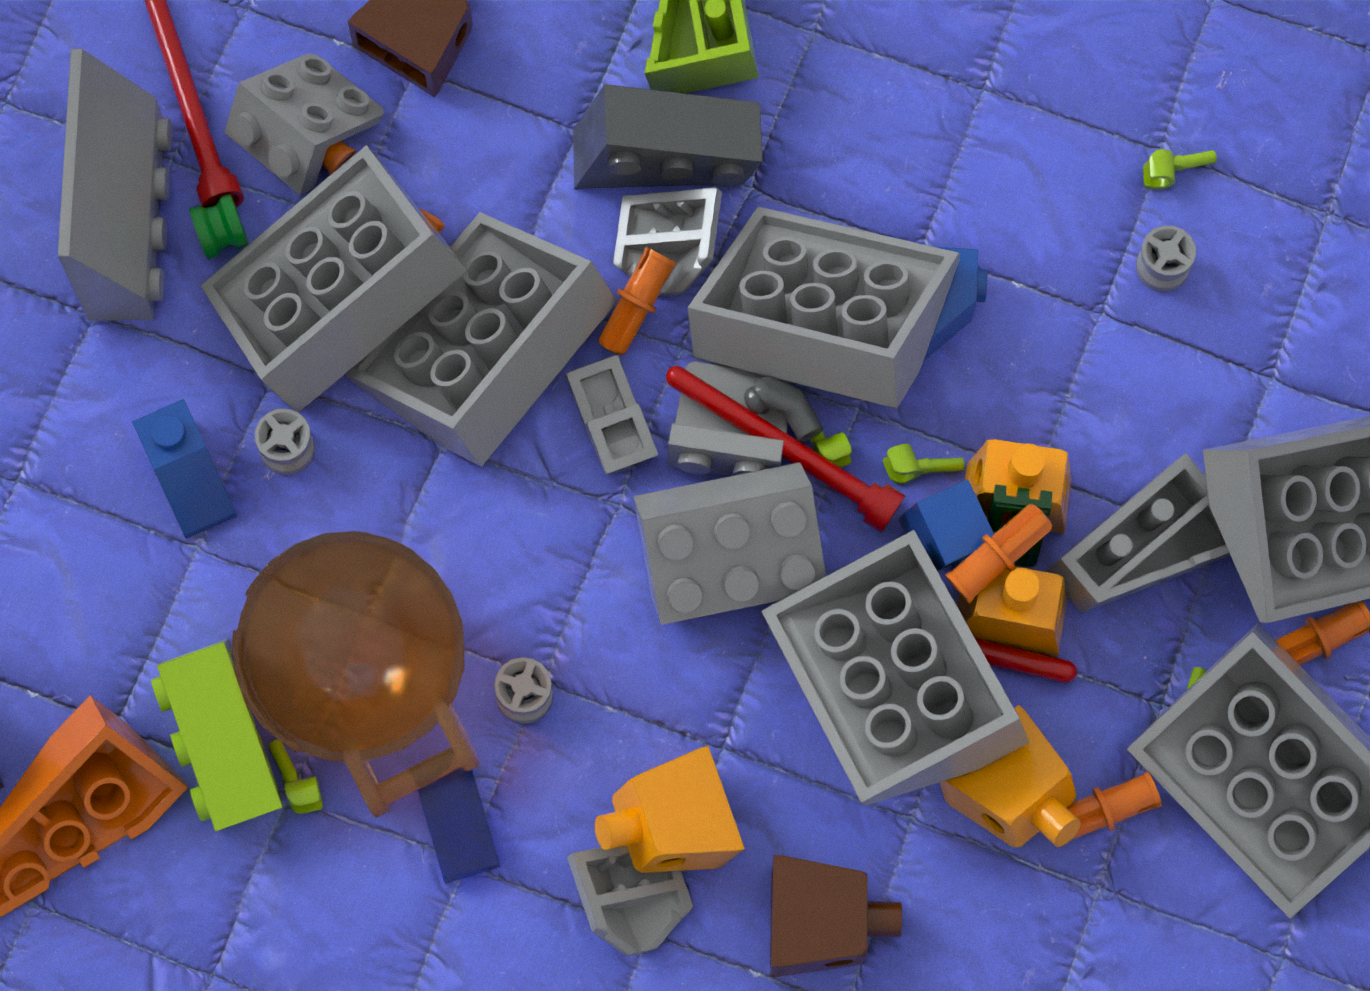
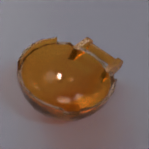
M359 531L324 533L301 541L285 550L266 565L245 593V596L248 597L240 615L238 628L233 630L232 637L234 673L245 703L264 729L295 753L301 751L331 762L345 761L368 808L376 818L390 811L389 804L462 767L468 772L480 766L475 749L452 706L465 668L463 622L452 593L431 565L412 549L386 537ZM439 722L451 747L379 783L367 760L376 759L406 748L429 732Z

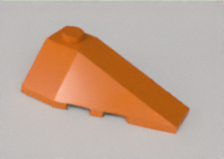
M91 695L50 736L0 807V918L48 890L50 881L78 864L85 868L100 859L98 852L128 835L132 840L149 830L188 789L185 781L129 724Z

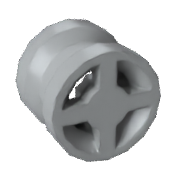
M1163 225L1150 231L1143 241L1136 260V273L1140 281L1149 289L1157 292H1170L1178 289L1186 282L1196 257V245L1192 237L1185 230L1176 226ZM1166 263H1172V266L1164 267Z
M287 408L275 409L266 413L258 421L255 429V443L268 469L280 475H294L303 471L311 463L315 454L314 439L306 419L301 414ZM277 447L287 448L288 451L277 450Z
M520 657L508 661L496 674L494 688L498 707L506 718L515 723L529 724L537 722L547 714L552 706L553 691L550 674L543 664L532 658ZM530 695L537 696L536 698L531 697L530 699L523 701V698L529 697Z

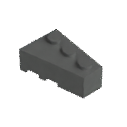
M604 84L573 129L574 189L688 185L732 187L744 184L763 162L760 103Z

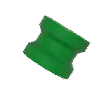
M231 194L220 197L218 203L214 206L205 208L197 205L189 208L196 233L208 260L218 257L224 248L234 246L240 249L249 245L245 229Z

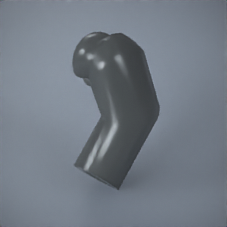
M767 376L755 380L754 386L745 391L744 401L749 410L755 414H766L770 409L783 413L800 442H806L816 437L824 429L804 392L796 386Z

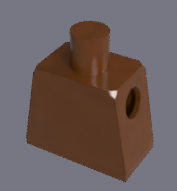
M369 0L349 19L348 26L353 47L435 98L471 33L473 23L471 7L466 0Z
M773 855L771 872L770 977H782L864 964L867 956V936L901 937L902 903L867 901L868 877L867 873L863 871L783 855Z

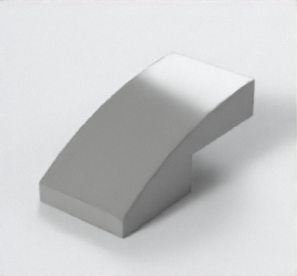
M618 354L565 374L572 397L605 475L658 456L639 403L636 404Z

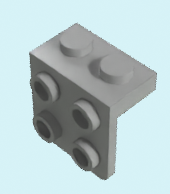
M308 53L239 82L224 133L301 195L315 188L327 148L379 124L384 110L366 92L351 83L325 59Z
M697 361L690 362L685 367L687 371L747 409L749 408L744 401L745 391L754 386L755 380L767 377L734 367ZM781 380V381H783V382H786V383L791 384V385L794 386V383H793V382ZM680 393L676 421L671 424L668 441V466L676 467L692 474L714 473L726 476H735L779 467L782 462L784 441L747 435ZM770 409L766 414H757L785 433L787 432L788 421L783 413Z

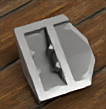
M718 188L623 196L613 264L631 277L647 246L677 263L661 289L659 296L684 294L713 261L722 191Z
M627 846L604 850L599 847L575 852L567 856L591 931L625 956L639 955L656 950L681 919L693 908L681 871L641 873L634 868Z

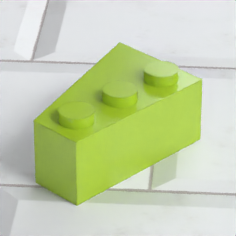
M660 0L658 11H655L653 21L654 36L650 58L646 60L644 72L651 90L686 94L759 78L745 0Z
M228 639L161 662L156 665L160 676L151 679L161 711L165 712L172 709L180 730L170 734L181 767L192 764L199 786L190 789L198 817L201 822L211 819L215 832L283 807V801L261 736L257 731L248 705L249 701L245 689L240 683L231 657L233 654Z

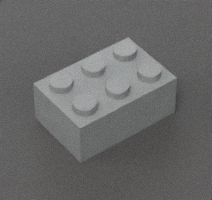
M800 462L633 496L651 598L660 625L780 601L826 577L813 489Z

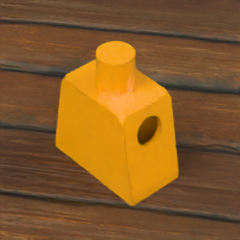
M997 439L987 440L967 463L964 481L969 480L986 518L988 517L995 485L1007 486L1006 496L1016 497L1018 487L1029 489V499L1039 500L1041 490L1051 491L1052 505L1049 520L1052 524V529L1050 532L1064 534L1072 482L1068 452L1030 443L1023 444ZM1003 511L1002 525L1010 521L1012 512Z
M1015 566L1016 569L1012 572L1006 569L979 592L970 603L959 594L957 607L974 638L1058 658L1067 607L1064 577L1054 573Z
M1018 705L1014 709L1021 720L1030 743L977 771L939 782L945 801L951 807L1011 847H1022L1039 831L1056 847H1062L1075 837L1081 826L1080 820L1067 809L1077 796L1072 774L1027 712Z
M709 746L698 748L631 778L612 795L615 812L599 815L595 820V834L601 848L610 850L627 846L634 868L641 873L716 869L723 867L745 849Z

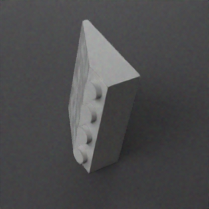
M71 49L58 258L88 320H154L155 301H163L165 289L163 269L157 268V251L166 250L167 246L165 217H159L160 200H168L170 193L169 171L167 167H162L163 151H170L172 148L170 118H163L157 99L85 50Z
M365 145L200 286L259 378L294 411L299 413L442 291L447 289L467 269L378 157Z
M758 206L687 307L694 358L897 409L921 369L960 261L959 253Z
M479 212L450 246L467 271L371 351L363 360L345 373V376L442 447L482 467L618 301L592 261Z
M1370 416L1203 450L1209 507L1260 623H1270L1370 599Z
M914 530L761 611L863 807L977 771L1030 743L1018 714Z
M1259 623L1217 660L1127 748L1135 759L1289 919L1370 848V737Z

